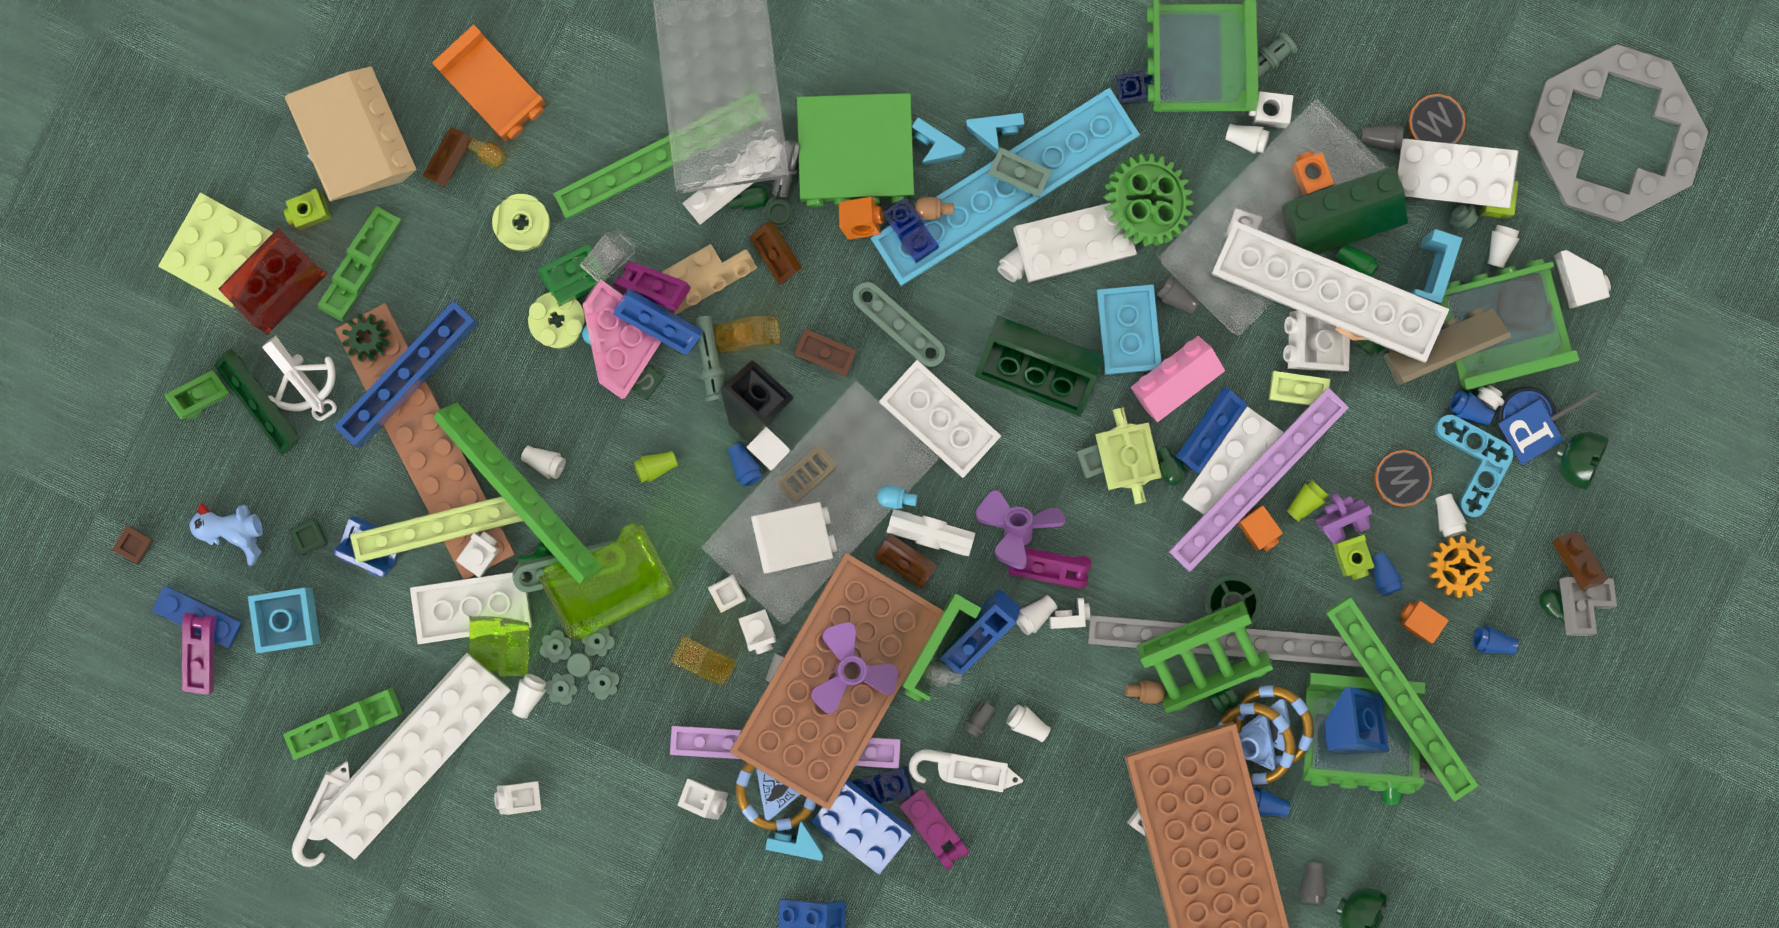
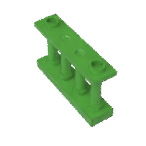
M1243 601L1137 645L1144 668L1151 665L1155 666L1167 690L1165 698L1162 700L1166 713L1182 710L1193 702L1253 677H1261L1268 671L1273 670L1267 651L1257 654L1245 627L1252 624ZM1230 632H1235L1247 658L1234 665H1230L1218 639ZM1208 643L1220 670L1204 677L1192 652V648ZM1178 654L1182 655L1193 678V682L1181 687H1177L1165 662L1166 659Z

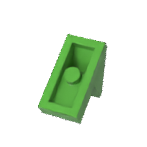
M212 370L166 393L165 398L180 419H195L203 409L226 398L229 392Z

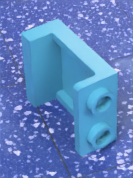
M1437 229L1423 237L1420 248L1435 252L1436 254L1424 290L1414 289L1409 293L1438 305L1442 303L1460 248L1461 237Z

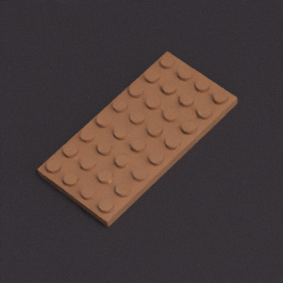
M844 553L729 752L816 804L830 810L943 610L848 553ZM849 622L856 629L854 656L861 658L866 666L895 665L898 669L896 690L891 695H885L864 681L857 685H847L836 711L825 713L812 700L811 692L815 687L835 677L834 669L839 659L824 642L822 634L829 627ZM851 662L847 663L844 667L845 676L849 679L856 677L858 672L856 665Z
M1234 722L1124 755L1169 927L1289 928L1236 724Z

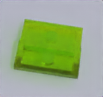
M469 616V654L489 671H498L499 676H525V674H528V622L502 617Z

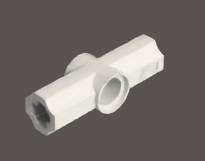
M893 509L887 533L914 540L917 544L940 550V548L968 557L976 534L947 525V522L927 516L919 517Z

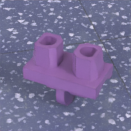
M1334 493L1331 495L1332 504L1324 507L1326 514L1314 519L1317 527L1325 533L1333 544H1336L1346 538L1343 526L1351 523L1356 533L1369 529L1370 521L1368 515L1372 514L1370 506L1366 505L1361 498L1353 501L1351 496L1341 499L1338 493Z

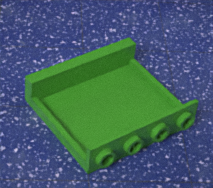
M911 93L797 97L801 203H806L807 207H821L823 202H835V206H839V202L872 197L877 205L880 204V200H891V204H907L908 199H914Z
M956 593L951 595L902 682L905 688V695L919 703L923 698L929 701L931 697L929 692L917 686V683L958 611L960 610L976 619L981 610L979 606Z

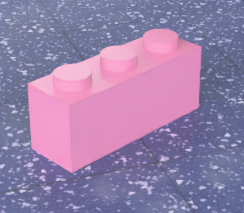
M1197 336L1187 342L1183 348L1171 357L1165 359L1150 373L1141 377L1138 382L1131 386V389L1144 410L1159 422L1225 372V369L1212 347Z

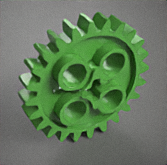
M1140 154L1134 157V159L1131 157L1125 160V164L1122 163L1116 167L1117 172L1109 175L1113 182L1105 185V188L1111 191V193L1103 196L1104 199L1111 201V204L1105 207V210L1113 211V215L1108 220H1117L1118 225L1115 231L1123 228L1125 230L1124 239L1133 235V244H1137L1143 239L1144 247L1151 245L1152 242L1155 246H1158L1163 241L1167 243L1173 240V237L1181 234L1180 228L1182 229L1188 225L1183 218L1192 216V213L1186 209L1193 205L1192 201L1186 199V196L1191 194L1192 190H1185L1183 187L1188 183V179L1180 180L1178 177L1181 175L1182 170L1173 172L1174 163L1170 162L1164 165L1163 156L1154 160L1153 154H1149L1145 159ZM1132 180L1138 183L1139 190L1134 188ZM1159 183L1164 186L1165 193L1159 189ZM1126 197L1131 198V199H1135V200H1134V201H1130V200H1127ZM1162 200H1169L1171 204L1168 202H1163ZM1132 207L1138 211V218L1133 215ZM1158 210L1163 212L1165 217L1164 221L1160 219L1158 215Z

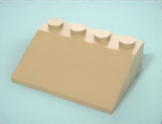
M372 66L340 74L285 96L329 201L402 183L416 171V167Z

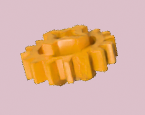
M1459 536L1457 543L1453 537L1447 538V546L1444 543H1438L1437 546L1440 552H1431L1430 555L1435 558V562L1428 563V567L1434 568L1435 571L1429 575V578L1438 579L1435 587L1441 588L1444 586L1445 595H1450L1454 591L1455 598H1461L1463 591L1467 597L1473 596V588L1476 591H1482L1483 588L1480 582H1489L1490 579L1485 576V572L1492 571V567L1485 564L1491 557L1482 555L1485 547H1475V539H1470L1466 543L1465 536ZM1454 549L1452 556L1447 561H1443L1445 555ZM1469 551L1475 556L1477 563H1474L1469 557ZM1460 563L1462 565L1471 567V569L1459 571L1458 569L1449 567V565H1455ZM1442 571H1446L1451 577V583L1445 578ZM1473 573H1477L1475 578L1469 584L1465 585L1467 583V578L1471 576Z

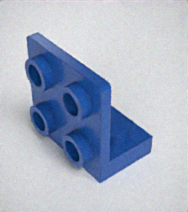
M782 899L779 901L778 928H845L846 902L830 901L815 903Z

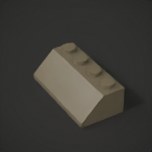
M1480 307L1467 313L1469 318L1464 321L1458 322V319L1454 318L1443 323V330H1440L1426 363L1392 349H1389L1390 352L1383 356L1396 386H1400L1511 338L1510 332L1493 308L1485 311L1484 307Z

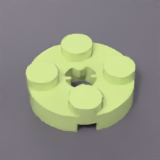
M514 194L497 206L493 214L492 226L500 242L511 250L524 252L538 248L543 244L550 230V217L545 206L535 197L527 194ZM520 215L527 216L525 220H529V225L525 226L523 230H517L518 226L514 227V220H519Z
M550 292L540 296L529 309L528 325L532 335L543 345L551 348L562 349L576 343L586 324L584 309L576 299L559 307L557 300ZM556 312L559 316L564 315L565 318L564 322L561 321L563 325L559 328L555 324L550 325L549 319L553 318L551 315Z

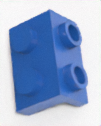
M352 515L348 519L341 543L335 548L333 554L340 557L345 563L355 564L366 569L372 575L385 577L395 567L399 553L357 563L350 535L378 528V526Z

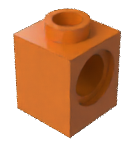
M1309 151L1296 157L1298 161L1291 168L1302 197L1334 185L1322 152L1314 155L1313 151ZM1306 166H1313L1317 169V179H1310L1306 176Z
M872 197L839 202V228L848 240L881 235L880 224L884 223V213L882 207L878 206Z
M1263 505L1254 509L1237 523L1255 550L1264 548L1265 551H1268L1280 542L1277 537L1283 534Z
M1414 601L1413 604L1409 602L1401 611L1400 617H1402L1399 625L1424 642L1433 644L1449 620L1423 602Z

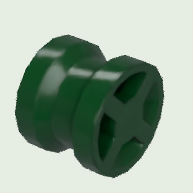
M1231 687L1207 697L1219 715L1225 713V709L1230 705L1236 706L1239 704Z

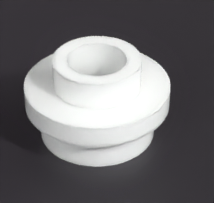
M1488 385L1487 388L1480 386L1478 389L1479 394L1477 398L1490 407V409L1496 410L1499 405L1502 406L1504 404V400L1501 398L1502 392L1495 387Z

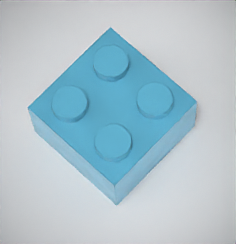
M299 588L248 596L256 653L321 644L313 588Z

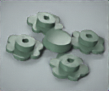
M597 625L589 626L587 635L582 637V643L586 645L585 653L576 652L572 655L569 648L572 641L570 638L565 637L561 630H554L551 635L543 636L540 654L545 658L549 657L552 663H557L560 659H568L567 669L570 673L563 676L556 673L552 676V680L546 682L545 689L546 693L550 694L549 699L551 702L556 703L559 701L563 705L571 703L572 695H575L578 691V688L574 685V677L582 678L587 675L591 682L588 685V690L595 692L597 699L604 700L609 694H616L617 687L615 685L619 683V675L615 672H610L608 667H602L600 671H591L592 661L589 657L596 654L605 656L607 649L614 647L615 640L612 636H609L610 630L607 627L600 629ZM596 639L600 640L599 644L595 643ZM557 644L558 649H554L553 646ZM602 680L605 681L604 686L601 685ZM560 686L563 687V691L559 690Z

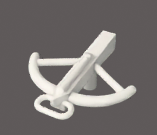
M277 336L268 340L263 349L284 373L276 397L268 396V398L278 408L287 411H303L312 407V416L318 421H322L335 413L337 409L336 404L330 399H325L332 391L336 377L335 366L331 357L325 358L326 364L301 365L304 361L303 357L299 354L291 357ZM328 370V378L324 388L319 392L303 371ZM288 380L305 398V402L292 404L280 401ZM329 403L332 406V410L323 416L316 414V411L323 414L325 404Z

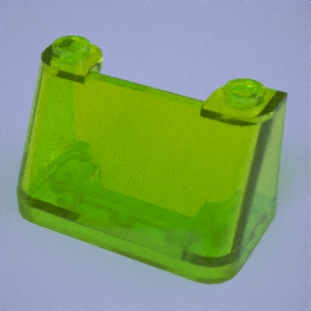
M635 523L627 525L620 530L621 535L617 538L618 540L591 553L603 568L598 575L581 584L573 578L564 566H559L558 563L542 570L544 575L538 578L567 635L573 642L580 641L676 590L642 524L638 526Z

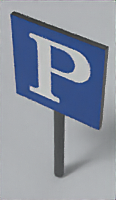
M1598 391L1591 392L1551 417L1542 401L1538 399L1499 422L1498 425L1520 464H1525L1564 441L1553 422L1598 396Z

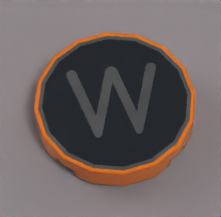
M1441 94L1428 95L1419 100L1411 109L1408 117V130L1413 140L1456 144L1463 135L1466 124L1464 112L1459 103L1451 97Z
M1407 450L1391 452L1378 463L1374 473L1375 489L1383 500L1399 507L1415 505L1423 500L1430 490L1432 483L1431 469L1425 459L1415 452Z

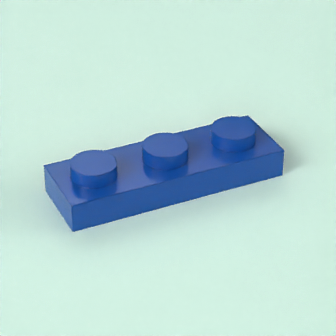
M629 288L613 311V315L685 355L689 353L701 337L702 329Z
M1224 387L1176 458L1192 471L1200 474L1247 404L1230 389Z
M164 585L152 609V612L181 626L185 613H195L197 617H204L205 615L215 616L214 642L226 648L232 647L244 623L168 585ZM195 628V633L201 635V629Z

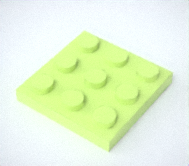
M199 193L162 258L159 267L235 308L276 234L208 196Z

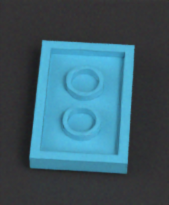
M1154 284L1097 290L1102 355H1104V375L1152 371L1161 364Z

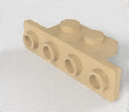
M710 244L662 271L664 274L687 282L691 289L677 311L662 305L659 306L676 315L690 306L696 305L711 294L722 290L725 286L739 278L745 277L755 270L757 266L748 250H744L722 263Z

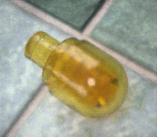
M472 138L467 148L477 153L476 158L481 163L490 168H499L505 163L506 154L502 148L492 142L485 141L481 143Z

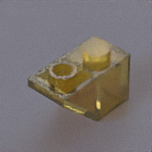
M777 315L750 316L714 326L718 354L780 344Z
M684 635L670 662L700 677L724 686L736 660Z

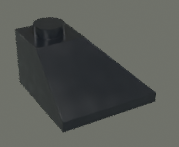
M751 360L720 389L729 425L749 443L765 427H768L794 399L786 389L754 360Z

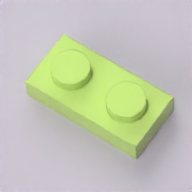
M1273 371L1268 400L1310 406L1326 388H1329L1330 379Z

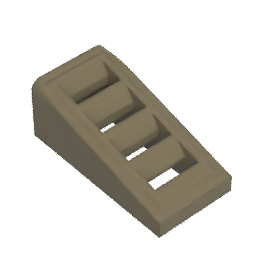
M817 445L776 483L796 504L834 471L838 465L820 445ZM816 455L827 466L825 470H822L813 460ZM807 463L819 474L815 479L804 467ZM799 470L809 480L810 483L807 486L796 475ZM790 478L800 487L801 491L798 494L788 484L787 481Z

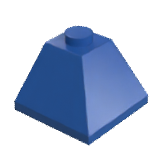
M1353 687L1345 688L1325 721V742L1328 751L1341 754L1388 752L1389 744L1382 695Z

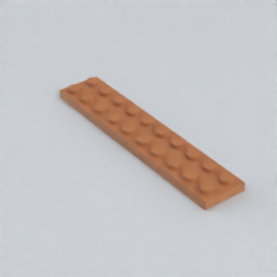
M386 303L363 314L366 321L370 314L376 316V322L381 319L384 320L386 324L383 329L391 330V335L384 337L385 340L391 342V346L383 345L381 347L386 352V355L381 356L375 352V362H371L368 356L364 362L358 361V354L353 357L349 356L366 391L409 348ZM353 319V321L358 324V319ZM348 322L335 329L341 343L344 340L350 339V337L342 334L343 330H352ZM365 332L362 335V338L365 340L362 342L369 344L372 340L369 336L372 334ZM343 346L348 354V351L351 347ZM426 380L384 424L429 514L488 500L465 454L433 419L436 412L441 410V407ZM502 527L484 531L497 540L495 546L501 549L487 569L516 555ZM471 535L444 541L463 580L476 576L456 561L472 539L470 538Z

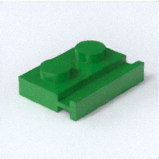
M588 244L545 265L538 271L548 290L557 300L559 307L591 291L600 279L605 283L609 280V276L603 271L602 265Z

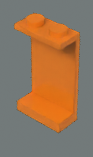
M474 24L432 62L505 142L509 138L511 140L515 139L523 131L524 128L522 126L531 119L533 121L544 112L543 107L546 105L544 99L533 90Z

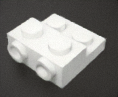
M1293 311L1290 312V317L1286 318L1284 324L1285 332L1289 334V345L1284 348L1283 357L1288 362V369L1347 372L1349 371L1350 338L1335 330L1336 326L1303 312Z

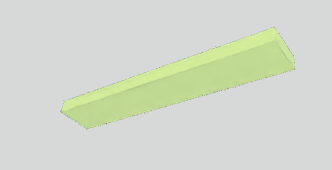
M498 497L354 533L350 537L356 562L360 563L473 533L522 522L523 520L503 497Z

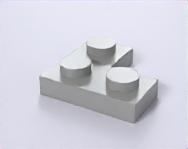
M1574 577L1560 579L1566 636H1592L1597 634L1594 608L1611 609L1617 607L1614 579L1608 578L1602 585L1586 590H1581Z

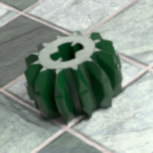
M359 314L357 317L358 324L353 320H349L348 324L352 327V330L342 331V334L350 337V339L344 340L342 344L345 347H351L348 351L349 356L353 357L358 354V361L364 362L368 356L371 362H375V352L385 356L386 352L381 347L383 345L391 346V342L384 339V337L391 335V330L383 329L386 322L382 319L376 322L375 315L370 314L366 321L365 316ZM365 332L368 334H372L371 336H369L370 338H372L369 344L366 342H362L363 340H365L364 338H362V335Z

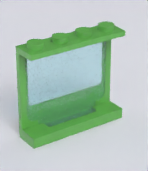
M1153 0L1152 5H1147V23H1152V32H1147V49H1153V58H1148L1147 74L1153 75V84H1148V101H1153V112L1256 111L1259 100L1256 0H1243V4L1159 5V0Z
M1539 259L1526 263L1527 268L1516 271V267L1512 266L1498 270L1499 275L1488 278V274L1485 273L1471 277V283L1461 285L1460 281L1447 284L1442 303L1440 304V306L1449 309L1444 323L1454 318H1457L1458 322L1464 321L1469 318L1467 313L1480 307H1484L1485 311L1493 308L1511 335V338L1455 362L1463 391L1579 361L1577 350L1572 351L1551 275L1550 269L1554 267L1553 261L1544 264V260Z
M1310 673L1305 684V704L1313 718L1314 738L1309 750L1304 755L1303 781H1311V784L1315 786H1327L1329 783H1338L1340 787L1347 789L1357 788L1358 785L1369 786V789L1373 791H1385L1387 788H1396L1398 792L1406 794L1415 793L1416 790H1419L1424 785V778H1419L1420 751L1384 698L1383 705L1389 744L1388 752L1341 754L1328 751L1325 742V721L1342 692L1347 687H1353L1381 695L1372 680L1365 677ZM1408 681L1421 699L1425 695V683Z

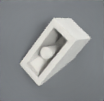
M1567 250L1554 255L1569 309L1610 297V281L1606 275H1603L1602 269Z

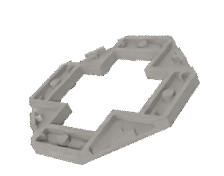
M1617 44L1543 83L1527 137L1532 146H1535L1542 159L1541 163L1550 180H1553L1565 207L1620 223L1692 186L1707 139L1708 130L1671 61ZM1608 74L1659 90L1651 117L1678 125L1663 175L1637 168L1634 170L1627 194L1576 178L1584 151L1557 143L1572 92L1598 100L1601 98Z

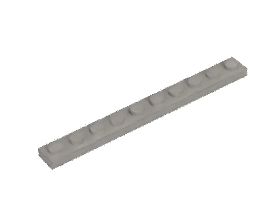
M1090 615L1088 644L1137 648V645L1188 623ZM1246 629L1257 654L1267 651L1269 659L1362 667L1342 636ZM1230 632L1218 638L1226 656L1246 657L1235 632ZM1208 643L1192 648L1193 653L1213 654Z

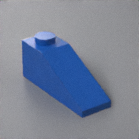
M1000 589L980 607L981 610L976 619L972 617L939 658L960 676L1017 622L1020 606Z

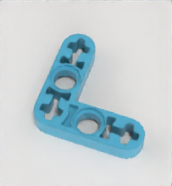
M1445 415L1439 418L1435 424L1437 436L1480 460L1458 502L1459 510L1464 516L1478 517L1485 512L1513 459V450L1504 441L1454 415ZM1452 421L1454 429L1463 431V427H1465L1467 430L1464 431L1458 442L1456 439L1460 435L1454 432L1446 435L1444 433L1445 428L1442 426L1443 423ZM1475 433L1480 436L1481 445L1478 449L1468 447L1466 440L1469 434ZM1488 440L1492 442L1488 446L1493 450L1503 449L1502 454L1506 456L1505 460L1501 459L1496 462V455L1489 451L1485 452V455L1481 454L1486 449ZM1484 471L1489 472L1493 477V483L1488 488L1482 487L1478 481L1479 475ZM1474 487L1477 491L1486 493V497L1479 495L1476 500V504L1479 506L1478 510L1473 509L1470 512L1468 511L1469 505L1466 504V500H1473L1477 492L1472 491Z

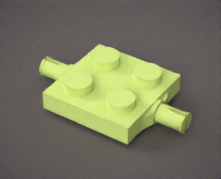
M1124 407L1114 409L1112 411L1117 427L1107 432L1095 434L1108 490L1120 487L1131 488L1134 504L1147 502L1142 485H1145L1150 480L1162 478L1149 422L1139 425L1127 424Z

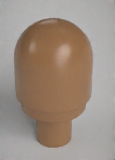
M922 197L916 201L914 212L920 219L937 220L941 219V214L954 215V203H942L941 199H937V197Z
M1143 680L1139 681L1138 685H1126L1125 695L1137 697V700L1142 703L1157 704L1165 698L1166 690L1164 685L1158 681Z

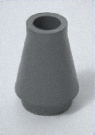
M1397 123L1370 127L1363 126L1362 143L1394 152V149H1401L1404 127L1397 126Z
M1167 276L1155 293V295L1160 297L1161 302L1186 311L1188 314H1191L1199 304V300L1176 277L1172 279L1170 276Z
M1307 862L1305 875L1299 891L1301 903L1324 905V898H1327L1324 864Z

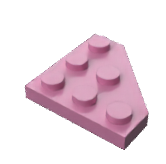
M600 279L583 302V309L599 383L621 399H624L661 341L613 315L614 308L623 295Z

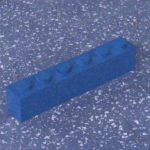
M452 301L333 427L352 445L362 448L479 323L458 303Z

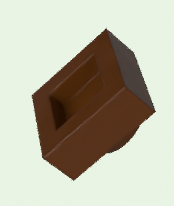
M127 525L112 550L133 563L140 564L154 539Z

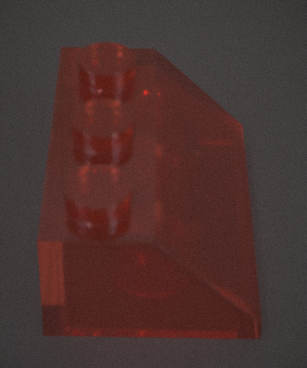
M277 228L218 289L252 325L268 335L312 291L327 273L282 230Z

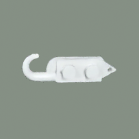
M924 749L916 752L909 762L911 776L921 783H925L926 778L919 775L917 765L923 760L938 762L940 777L949 783L1003 792V789L1023 782L1017 774L1007 767L1008 763ZM1014 777L1018 778L1017 782H1013L1012 779Z
M348 761L331 772L326 771L293 842L291 850L293 858L302 866H316L325 857L324 853H320L318 857L308 859L303 855L302 850L307 839H326V837L311 827L310 822L350 780Z

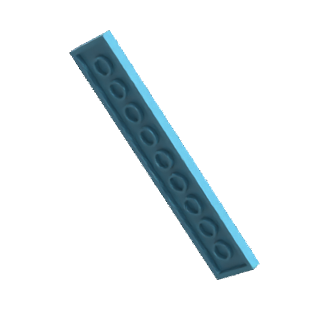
M1108 88L1010 150V152L1052 171L1040 198L988 175L993 163L992 161L936 196L937 199H941L942 203H954V215L941 214V219L923 220L917 217L913 211L882 230L881 235L871 237V241L902 287L1137 139L1140 134L1112 90Z

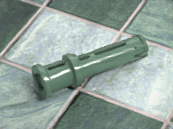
M1282 31L1278 34L1279 38L1267 48L1263 47L1260 49L1258 56V78L1269 69H1277L1279 63L1290 53L1295 54L1298 51L1295 43L1285 32Z
M702 316L695 318L694 322L696 327L702 329L698 342L704 369L701 372V380H704L707 392L705 402L712 404L723 402L720 389L725 385L724 376H726V372L723 368H720L711 321L712 317Z

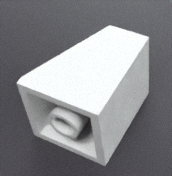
M820 502L751 517L764 574L833 559L832 553L837 552L834 535L828 536L826 524H831L828 507L822 508Z

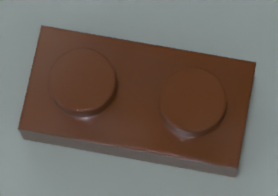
M450 127L422 176L445 187L446 183L453 177L454 169L461 157L466 154L472 138Z
M773 221L766 223L749 237L779 285L787 282L803 269Z
M804 329L794 356L847 377L857 350Z
M1578 531L1560 536L1552 542L1581 590L1602 585L1608 580V577Z
M889 534L875 555L876 559L921 589L937 567L935 563L892 534Z

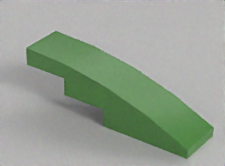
M378 206L375 207L347 249V256L332 277L333 282L317 304L318 309L342 322L345 320L392 241L401 223L400 218Z
M390 688L286 732L283 736L293 760H296L403 714V711L393 688Z

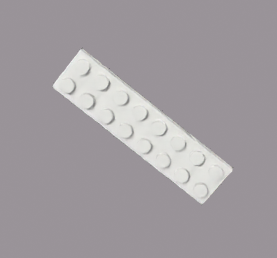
M1237 221L1232 226L1212 272V275L1423 363H1426L1449 311L1448 308Z
M466 653L310 822L311 827L355 860L511 691L510 688L470 654Z

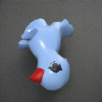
M203 503L198 506V512L189 523L193 536L206 541L210 545H213L214 542L219 545L218 537L221 536L228 542L240 547L246 554L247 564L254 566L262 553L256 545V537L261 536L263 533L259 517L256 514L251 515L248 506L245 505L239 506L236 509V514L225 517L215 515Z

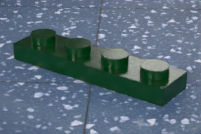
M232 348L223 352L214 365L279 453L284 455L291 451L299 440L294 427L287 423L281 415L278 406L268 398L263 391L261 383L253 378L247 370L243 359L237 356Z

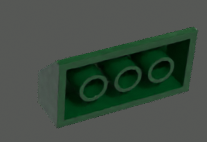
M1395 165L1288 201L1281 207L1294 245L1317 255L1408 224L1405 193Z
M997 316L974 377L1080 417L1098 377L1104 355Z

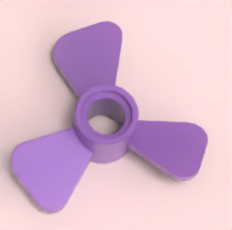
M999 491L990 492L976 511V519L979 523L1004 528V538L996 546L995 555L999 561L1017 569H1024L1026 567L1024 546L1031 542L1033 528L1057 527L1066 523L1065 515L1058 508L1046 509L1035 516H1032V513L1023 507L1010 508Z
M849 622L829 627L822 634L824 642L839 659L834 669L835 677L815 687L811 692L812 700L825 713L836 711L847 685H857L864 681L885 695H891L896 690L898 669L895 665L866 666L861 658L854 656L856 629ZM849 662L855 664L858 670L856 677L853 679L847 678L844 674V667Z

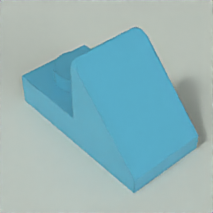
M1023 113L966 120V130L996 154L999 150L997 132H1002L1003 136L1018 134V130L1024 127Z
M920 118L916 119L912 126V132L915 134L913 138L924 146H928L929 143L933 145L923 160V166L962 158L966 148Z
M800 821L797 840H792V835L782 832H775L774 836L769 835L767 838L765 850L822 861L824 851L805 822Z

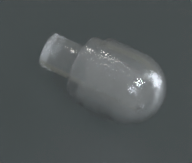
M929 663L922 674V679L926 684L937 687H947V683L960 685L962 674L950 672V667L938 663Z

